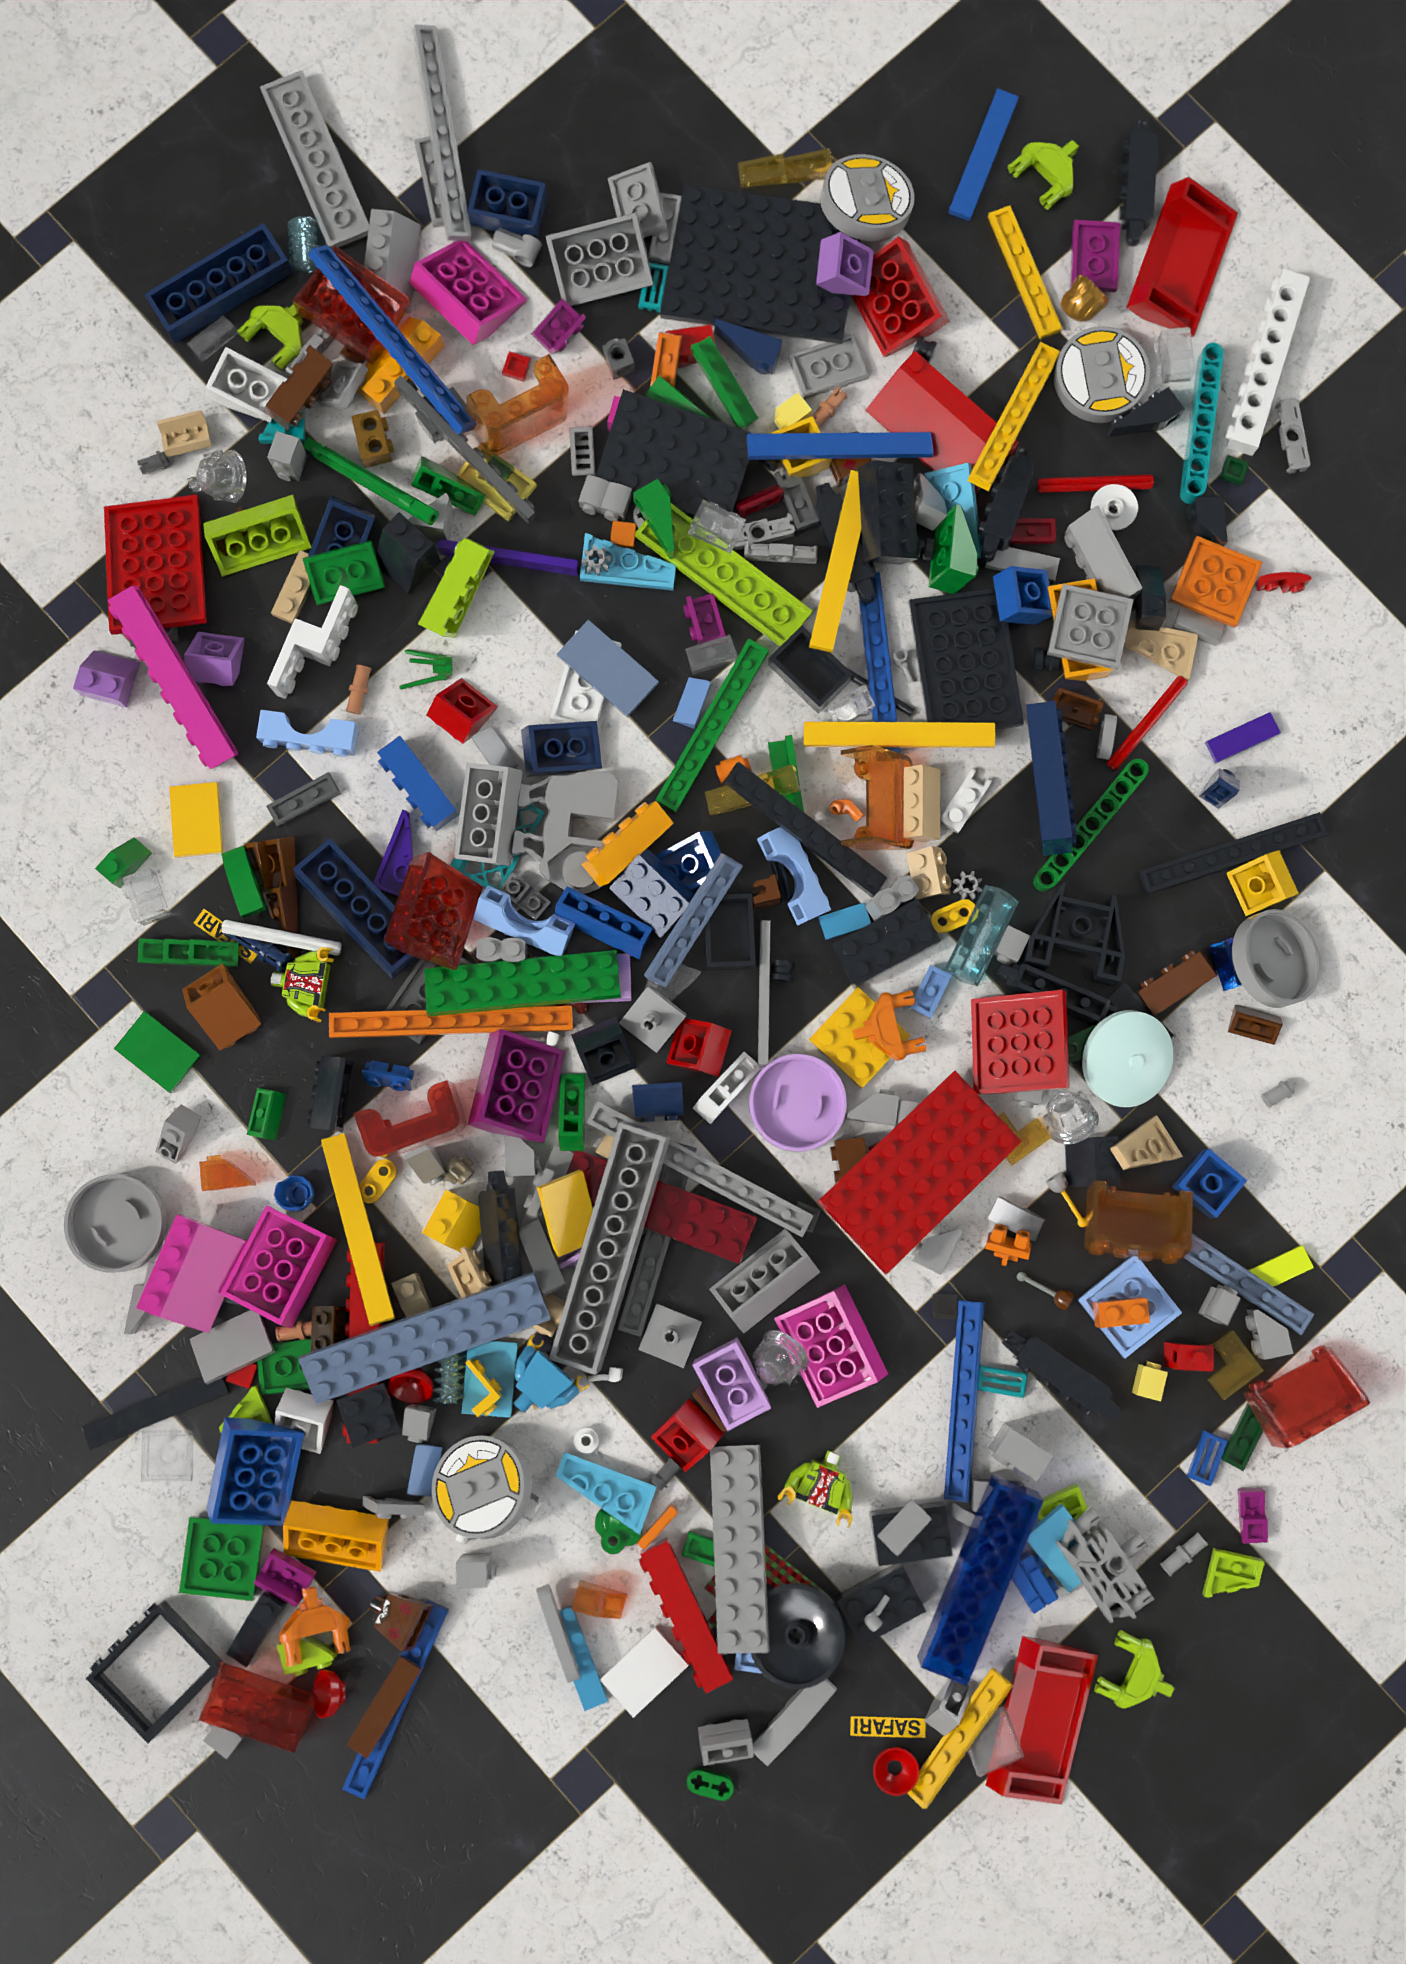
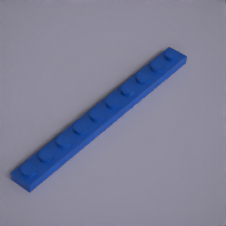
M328 245L312 248L308 256L313 260L316 267L323 272L331 285L338 290L346 303L353 308L361 321L369 327L376 339L384 345L390 355L404 369L405 373L420 388V391L435 406V409L450 424V427L458 435L472 431L477 425L476 421Z

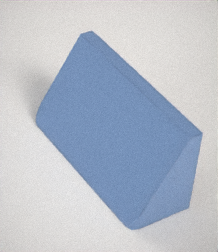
M688 678L673 722L693 729L696 728L711 687V682Z
M424 1443L416 1444L407 1494L432 1497L433 1476L441 1459L443 1447Z

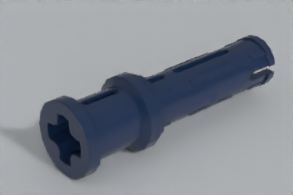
M223 933L256 953L260 961L268 962L275 966L276 970L280 973L284 972L287 964L292 961V954L282 952L276 948L274 943H266L261 940Z

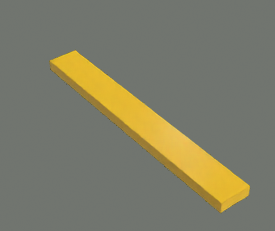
M1042 342L1039 343L970 473L968 482L989 491L1061 351Z
M851 470L809 645V648L831 653L833 652L861 533L858 471Z
M804 722L803 747L995 748V723Z
M342 1133L323 1139L321 1143L369 1324L372 1326L395 1319L346 1135Z

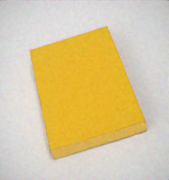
M218 783L169 786L174 857L223 853Z
M577 1170L537 1187L553 1251L557 1257L583 1246L593 1212L583 1171Z

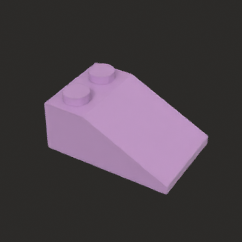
M738 1337L694 1360L692 1365L727 1431L771 1409V1405L751 1361Z

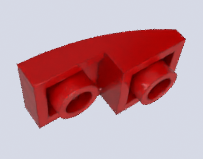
M1277 572L1260 576L1255 582L1257 592L1265 589L1266 592H1271L1281 587L1282 593L1291 591L1292 594H1296L1305 590V586L1312 579L1310 575L1303 573Z

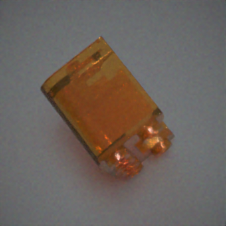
M550 354L538 359L534 364L533 373L538 381V385L500 405L494 395L486 389H480L467 395V412L477 423L473 430L489 454L500 455L561 424L567 418L569 386Z
M1095 1180L1087 1189L1084 1249L1089 1250V1254L1103 1255L1104 1253H1111L1117 1258L1137 1256L1142 1261H1151L1154 1258L1162 1259L1163 1263L1175 1264L1177 1260L1182 1259L1192 1250L1193 1192L1180 1191L1179 1196H1170V1193L1167 1192L1163 1196L1116 1190L1115 1186L1107 1189V1182Z

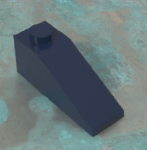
M716 319L715 334L756 372L773 375L782 350L781 339Z
M1219 768L1212 774L1199 797L1219 809L1240 791V781L1235 778L1231 771Z

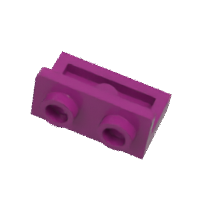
M562 298L531 332V335L550 354L556 351L560 353L569 344L567 339L570 335L573 334L575 336L583 328L582 322L586 317L583 314L579 315Z
M714 594L691 599V596L686 597V605H683L686 619L691 618L693 627H689L692 641L697 640L699 647L725 641L726 635Z
M273 1548L254 1584L286 1603L297 1607L303 1599L302 1588L310 1587L317 1571Z

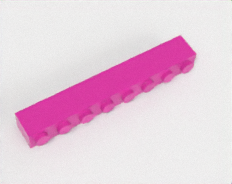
M131 586L108 599L111 605L109 606L111 614L116 620L119 619L124 626L122 628L123 634L129 641H133L136 646L134 651L141 662L145 661L150 669L147 671L149 677L154 683L159 684L162 689L160 694L163 700L173 707L175 720L179 725L183 724L187 730L186 737L192 746L196 745L200 754H198V757L205 767L208 766L211 770L239 754L140 588L138 586Z

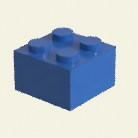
M1011 566L993 576L1000 622L1036 625L1053 616L1047 588L1050 586L1047 570Z
M1208 1148L1201 1150L1172 1188L1211 1219L1217 1218L1247 1180Z

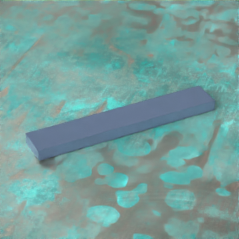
M723 853L720 854L645 972L644 976L647 979L666 988L742 869L743 865Z
M1191 1232L1186 1233L1175 1250V1253L1225 1286L1236 1290L1237 1294L1299 1335L1303 1334L1315 1315Z

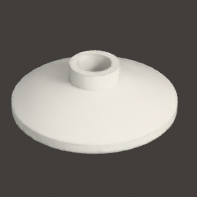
M1118 484L1102 487L1095 493L1091 501V509L1099 506L1111 530H1121L1128 527L1134 521L1138 512V503L1135 495L1128 488ZM1109 508H1115L1116 513H1111L1109 511Z

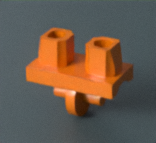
M995 1224L992 1232L988 1234L985 1249L994 1251V1256L1003 1258L1002 1266H1006L1008 1260L1017 1262L1018 1257L1028 1260L1032 1243H1030V1232L1017 1230L1016 1238L1006 1236L1008 1229L1006 1226Z

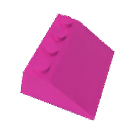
M455 241L416 262L409 284L473 346L493 334L527 301V298L467 241Z
M266 1205L220 1294L281 1326L292 1329L337 1239Z
M177 1214L136 1308L157 1317L209 1333L225 1297L220 1293L247 1240L185 1215Z
M845 1284L774 1318L817 1408L877 1383L888 1374Z

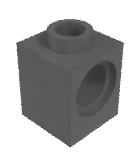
M625 338L620 340L612 339L606 345H603L604 357L613 380L635 373L634 361ZM617 354L624 356L620 360H616L613 358Z

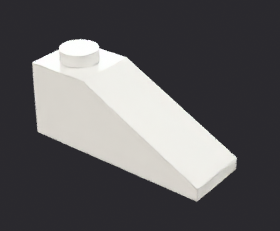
M743 1052L704 1093L693 1109L711 1124L762 1067H759L757 1062L747 1053Z

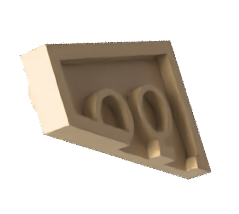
M1129 620L1124 646L1176 676H1182L1189 681L1198 634L1161 627L1159 631L1135 629V621Z
M1157 1115L1147 1120L1110 1148L1123 1170L1177 1160L1183 1157Z

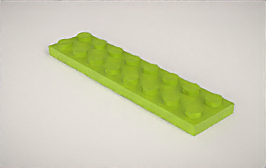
M672 503L670 504L674 558H668L646 520L635 532L636 538L669 563L674 564L678 570L707 592L714 594L715 598L778 646H781L812 614L813 611Z

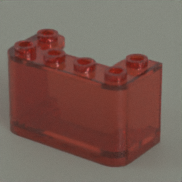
M445 1080L431 1086L428 1090L427 1098L432 1112L393 1126L390 1119L383 1120L380 1113L376 1110L365 1109L354 1113L367 1152L375 1157L391 1158L463 1131L467 1120L455 1084Z

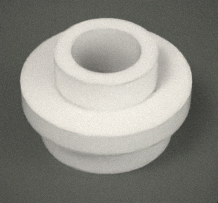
M591 1428L580 1429L574 1437V1445L582 1453L594 1451L599 1442L597 1433ZM588 1436L591 1439V1443L584 1445L581 1441L582 1437Z

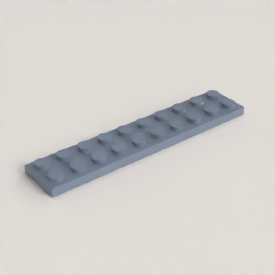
M531 1272L301 1355L298 1360L315 1403L318 1404L550 1320L551 1317L535 1274Z

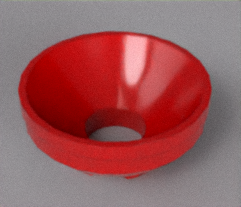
M418 1367L391 1377L388 1383V1390L393 1397L402 1402L418 1404L426 1402L431 1398L433 1382L425 1371Z
M320 1670L314 1680L313 1706L319 1718L333 1716L345 1702V1683L332 1670Z
M889 1747L879 1753L875 1759L873 1766L874 1779L879 1788L885 1793L896 1796L904 1795L910 1792L916 1785L919 1778V1766L915 1757L908 1750L902 1747ZM892 1760H898L902 1764V1770L898 1774H891L887 1770V1766Z

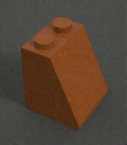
M223 963L182 989L187 1009L220 1051L224 1048L232 1047L239 1038L246 1034H252L261 1025L257 1012Z

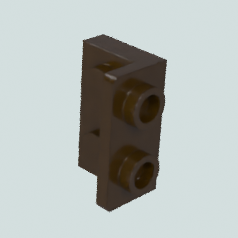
M314 1306L312 1308L311 1352L347 1339L345 1335L346 1322H348L346 1307Z

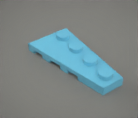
M585 533L582 560L587 559L584 550L590 551L593 549V545H595L600 550L604 547L606 548L605 556H611V562L606 563L609 571L603 570L600 572L599 577L594 572L587 574L588 565L583 566L581 564L580 581L674 590L676 572L674 564L649 555L645 556L636 553L635 550L622 548L610 541L594 538L593 535ZM594 558V564H598L599 558Z
M564 1452L556 1477L640 1535L657 1486Z

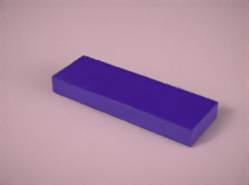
M1271 712L1216 736L1206 741L1205 744L1216 764L1271 739L1281 732Z

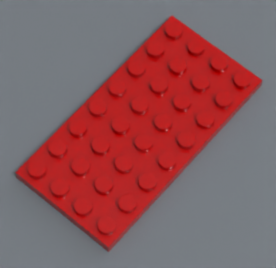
M953 1071L817 1202L886 1275L1022 1141L956 1071Z

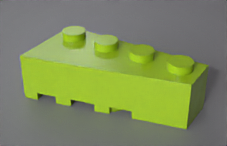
M463 538L462 541L457 543L454 550L455 555L446 567L444 576L418 623L442 637L456 638L494 554V551L468 538Z

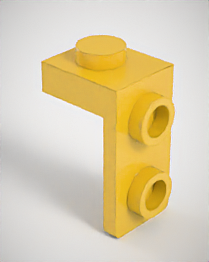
M470 1358L465 1362L466 1365L490 1392L472 1411L477 1417L482 1413L487 1416L497 1408L495 1402L503 1396L500 1392L502 1387L494 1378L490 1380L484 1373L486 1368L478 1359L474 1361Z

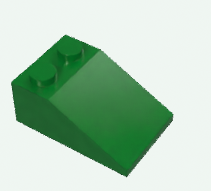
M956 504L934 530V549L928 587L950 594L956 593L971 579L975 578L979 568L977 565L978 554L961 505Z

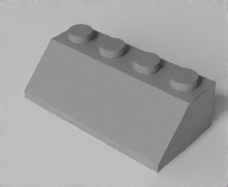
M371 209L362 286L383 311L411 314L414 288L409 284L414 264L417 262L421 225L395 211Z
M1096 506L1068 526L1064 536L1065 542L1069 548H1073L1076 554L1077 565L1083 568L1087 575L1086 580L1095 578L1098 592L1135 600L1142 590V586L1099 506Z
M466 764L455 859L510 866L522 770L494 765Z
M784 1229L709 1290L739 1329L745 1333L819 1274L820 1271L790 1233Z

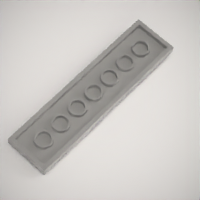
M300 70L260 86L327 245L334 250L368 236L369 223L303 71Z
M760 1445L713 1447L710 1450L718 1654L768 1653L769 1630Z

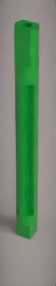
M308 438L303 444L305 451L318 461L426 524L432 526L439 517V512L322 443Z

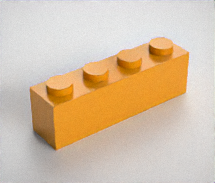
M656 801L649 804L644 802L635 809L637 814L634 817H628L618 825L620 829L615 834L611 832L602 839L604 844L601 847H595L585 855L587 859L581 865L598 886L610 883L639 853L648 848L674 824Z

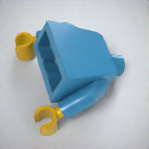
M535 1335L530 1337L527 1346L517 1359L515 1378L518 1381L516 1387L523 1393L514 1404L524 1413L533 1403L541 1409L544 1407L553 1409L567 1405L579 1393L589 1387V1383L584 1387L580 1386L579 1379L583 1377L582 1375L573 1380L553 1361L549 1360L540 1351L544 1341L542 1340L540 1345H535L532 1342Z

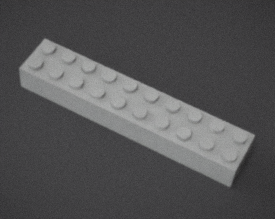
M627 1121L619 1122L549 1360L594 1375L601 1371L671 1135Z

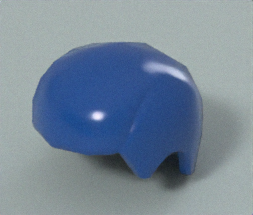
M289 1175L282 1182H278L274 1191L276 1203L284 1210L299 1212L307 1208L312 1203L315 1194L312 1183L304 1176Z

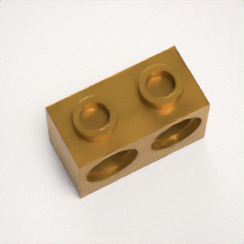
M378 409L352 415L351 418L358 448L365 468L392 462L390 453H394L391 438L387 439L385 432L389 431L386 417H381ZM371 424L377 425L374 430H366ZM376 446L382 447L379 452H371Z

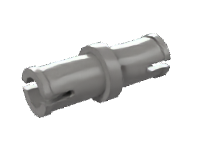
M1197 1532L1182 1546L1178 1545L1176 1547L1177 1550L1161 1562L1160 1565L1171 1577L1186 1562L1188 1564L1192 1562L1191 1558L1205 1546H1208V1544Z

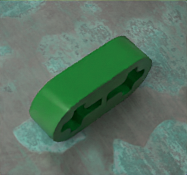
M696 1767L687 1775L688 1789L695 1794L721 1801L729 1799L733 1794V1781L726 1774ZM701 1775L702 1780L709 1784L700 1783L699 1787L694 1786V1781L691 1779ZM722 1781L726 1782V1787L729 1790L725 1789L723 1793H719L718 1787L712 1786V1784L720 1785Z

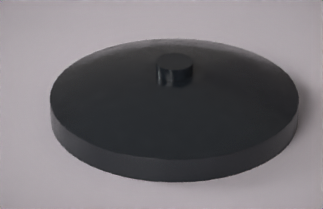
M790 1583L767 1592L769 1652L750 1653L755 1665L770 1681L785 1688L806 1689L822 1683L837 1670L845 1654L847 1632L842 1613L825 1592L808 1584Z

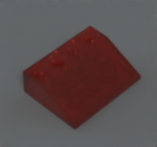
M334 246L332 251L394 325L398 327L411 303V299ZM317 268L293 299L296 312L373 365L384 351V345L376 339L374 333L361 321L358 314L346 303L343 296L331 285L323 272Z
M430 852L411 858L384 941L403 953L452 970H457L483 887Z

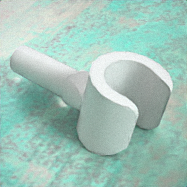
M548 1031L546 1039L542 1037L527 1038L557 1047L561 1036Z
M610 1367L609 1375L588 1376V1381H620L623 1369Z

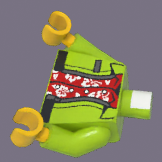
M321 947L317 951H311L295 958L293 963L287 964L286 973L273 972L271 976V986L283 987L282 996L287 998V1004L299 1015L317 1022L322 1021L318 1019V1013L320 1011L325 1012L324 1002L331 967L326 962L334 961V959L328 958V953L334 951V949L328 947Z
M827 1450L823 1463L812 1459L810 1463H803L791 1472L785 1484V1489L778 1495V1500L783 1495L788 1496L789 1502L787 1506L796 1498L838 1515L836 1520L837 1526H839L841 1519H846L848 1522L847 1528H849L853 1520L851 1515L853 1502L851 1484L846 1478L845 1472L836 1469L841 1455Z

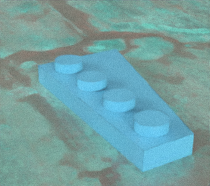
M964 463L925 473L926 479L944 498L947 513L956 504L961 505L978 554L977 559L981 558L982 545H979L981 535L978 534L980 525L975 487L973 483L967 481L972 472V464Z

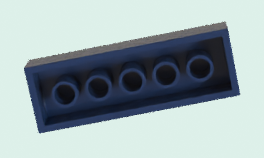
M262 223L144 295L176 344L291 275L293 271L288 259L270 231Z
M1055 701L1027 704V724L1043 856L1072 853V844H1077L1076 824L1072 822L1074 821V809L1070 792L1071 784L1070 777L1068 776L1067 753H1065L1061 709H1056Z
M330 838L293 868L295 878L392 980L427 950V939Z

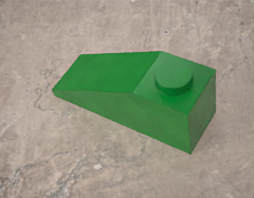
M421 456L412 474L411 486L436 498L447 493L453 506L476 516L485 498V494L444 466Z
M656 479L633 493V501L668 558L672 559L674 558V540L670 504L671 493L665 484L661 485L660 481Z
M561 1074L558 1128L560 1151H584L585 1074Z

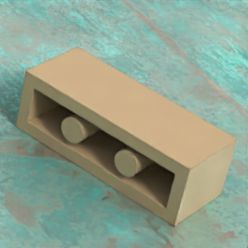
M924 764L904 768L903 838L918 842L940 840V769Z

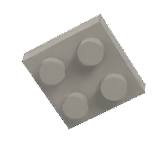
M337 362L331 373L330 380L332 383L325 392L321 391L317 403L322 407L347 409L352 404L358 387L364 383L368 368L362 363Z

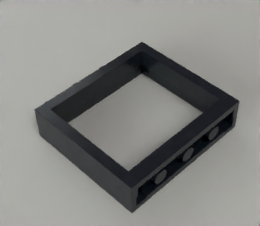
M165 1600L158 1605L154 1602L143 1613L146 1617L139 1624L138 1621H135L125 1631L128 1636L122 1642L119 1639L115 1641L107 1650L110 1654L104 1660L100 1657L89 1668L92 1672L85 1678L147 1744L226 1665ZM161 1615L210 1667L152 1724L104 1672Z

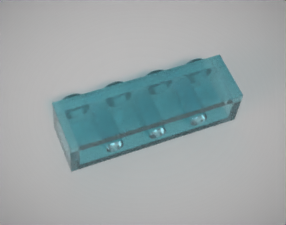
M985 885L944 971L963 983L978 987L1019 901L1001 888Z

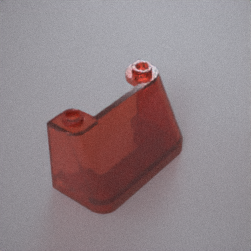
M1321 1345L1311 1350L1312 1355L1309 1357L1308 1362L1272 1382H1263L1262 1379L1257 1380L1249 1385V1390L1243 1392L1271 1446L1285 1449L1297 1446L1370 1404V1400L1364 1390L1331 1347Z

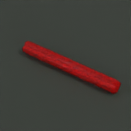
M1153 475L1040 478L1037 482V489L1040 493L1098 491L1110 484L1122 485L1128 489H1151L1154 485Z
M1178 676L1107 761V765L1111 769L1116 771L1188 685V681L1184 677Z

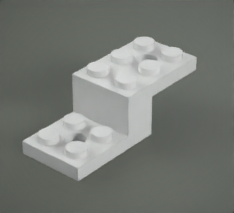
M340 585L322 628L295 618L267 683L277 696L286 699L288 693H292L295 687V676L297 672H301L304 666V657L330 666L332 661L337 659L340 652L339 644L342 639L346 638L349 631L347 625L350 618H354L358 610L357 602L349 588Z

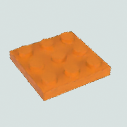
M1196 536L1169 602L1235 628L1262 562Z

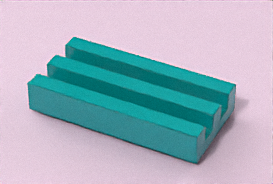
M649 263L650 271L651 269L655 270L649 302H645L648 286L642 287L639 309L647 308L648 311L657 310L660 313L669 266ZM660 271H664L658 304H656L654 300Z
M980 1365L978 1390L1024 1398L1028 1374ZM986 1371L1020 1377L1022 1379L1021 1382L983 1376V1373ZM982 1381L1020 1387V1392L983 1386Z

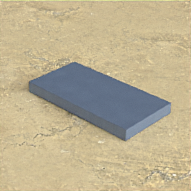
M589 620L557 653L558 658L627 718L659 684L656 678Z

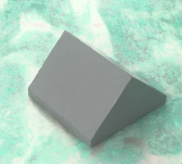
M445 493L429 504L430 507L439 512V517L432 526L414 516L408 519L432 542L438 543V539L450 540L454 510L449 496Z

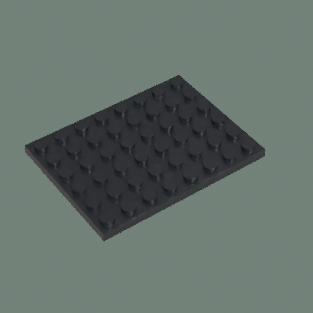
M684 185L660 318L703 325L712 324V326H715V321L718 319L760 333L843 344L851 295L831 293L816 284L821 240L841 231L827 219L822 210L821 203ZM853 238L854 240L861 243L860 239Z

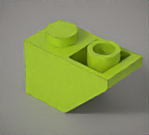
M307 1636L299 1641L303 1663L299 1665L295 1663V1666L287 1667L284 1644L280 1642L277 1645L285 1675L293 1673V1676H299L308 1672L307 1668L316 1665L317 1669L330 1666L332 1660L338 1655L335 1654L334 1648L312 1636Z

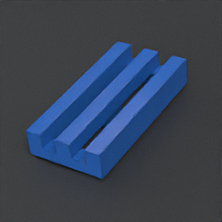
M1203 1430L1186 1477L1211 1487L1228 1440ZM1208 1438H1211L1207 1450L1205 1452L1203 1461L1201 1463L1200 1469L1198 1471V1474L1195 1475ZM1218 1441L1220 1442L1208 1476L1204 1479L1203 1476L1215 1443Z

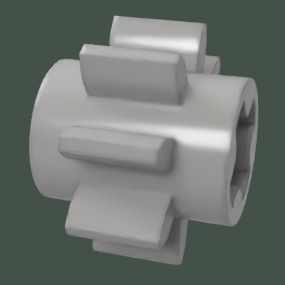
M593 545V549L590 551L584 550L587 559L581 561L583 566L588 565L587 574L594 572L599 577L600 572L603 570L609 571L606 563L611 562V556H605V547L600 550ZM594 558H599L598 564H594Z
M962 871L960 873L961 880H953V883L957 885L953 893L959 892L962 895L961 900L968 896L971 900H974V892H982V889L978 887L982 878L976 879L974 871L970 875H966ZM965 881L967 884L972 883L973 886L970 890L963 888Z

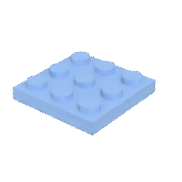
M1136 1254L1130 1256L1077 1299L1094 1320L1092 1302L1136 1297L1147 1298L1150 1323L1100 1328L1123 1358H1127L1182 1313Z

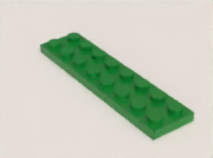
M616 950L529 958L516 963L498 961L424 969L426 1013L428 1017L621 998Z

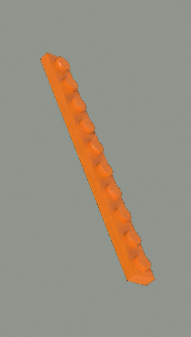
M572 1006L523 1007L430 1017L427 1016L426 1010L329 1013L330 1038L485 1034L499 1029L512 1033L573 1031Z

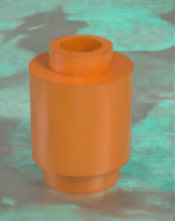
M740 754L720 761L721 764L715 767L721 784L737 762L742 763L752 771L748 758H742Z

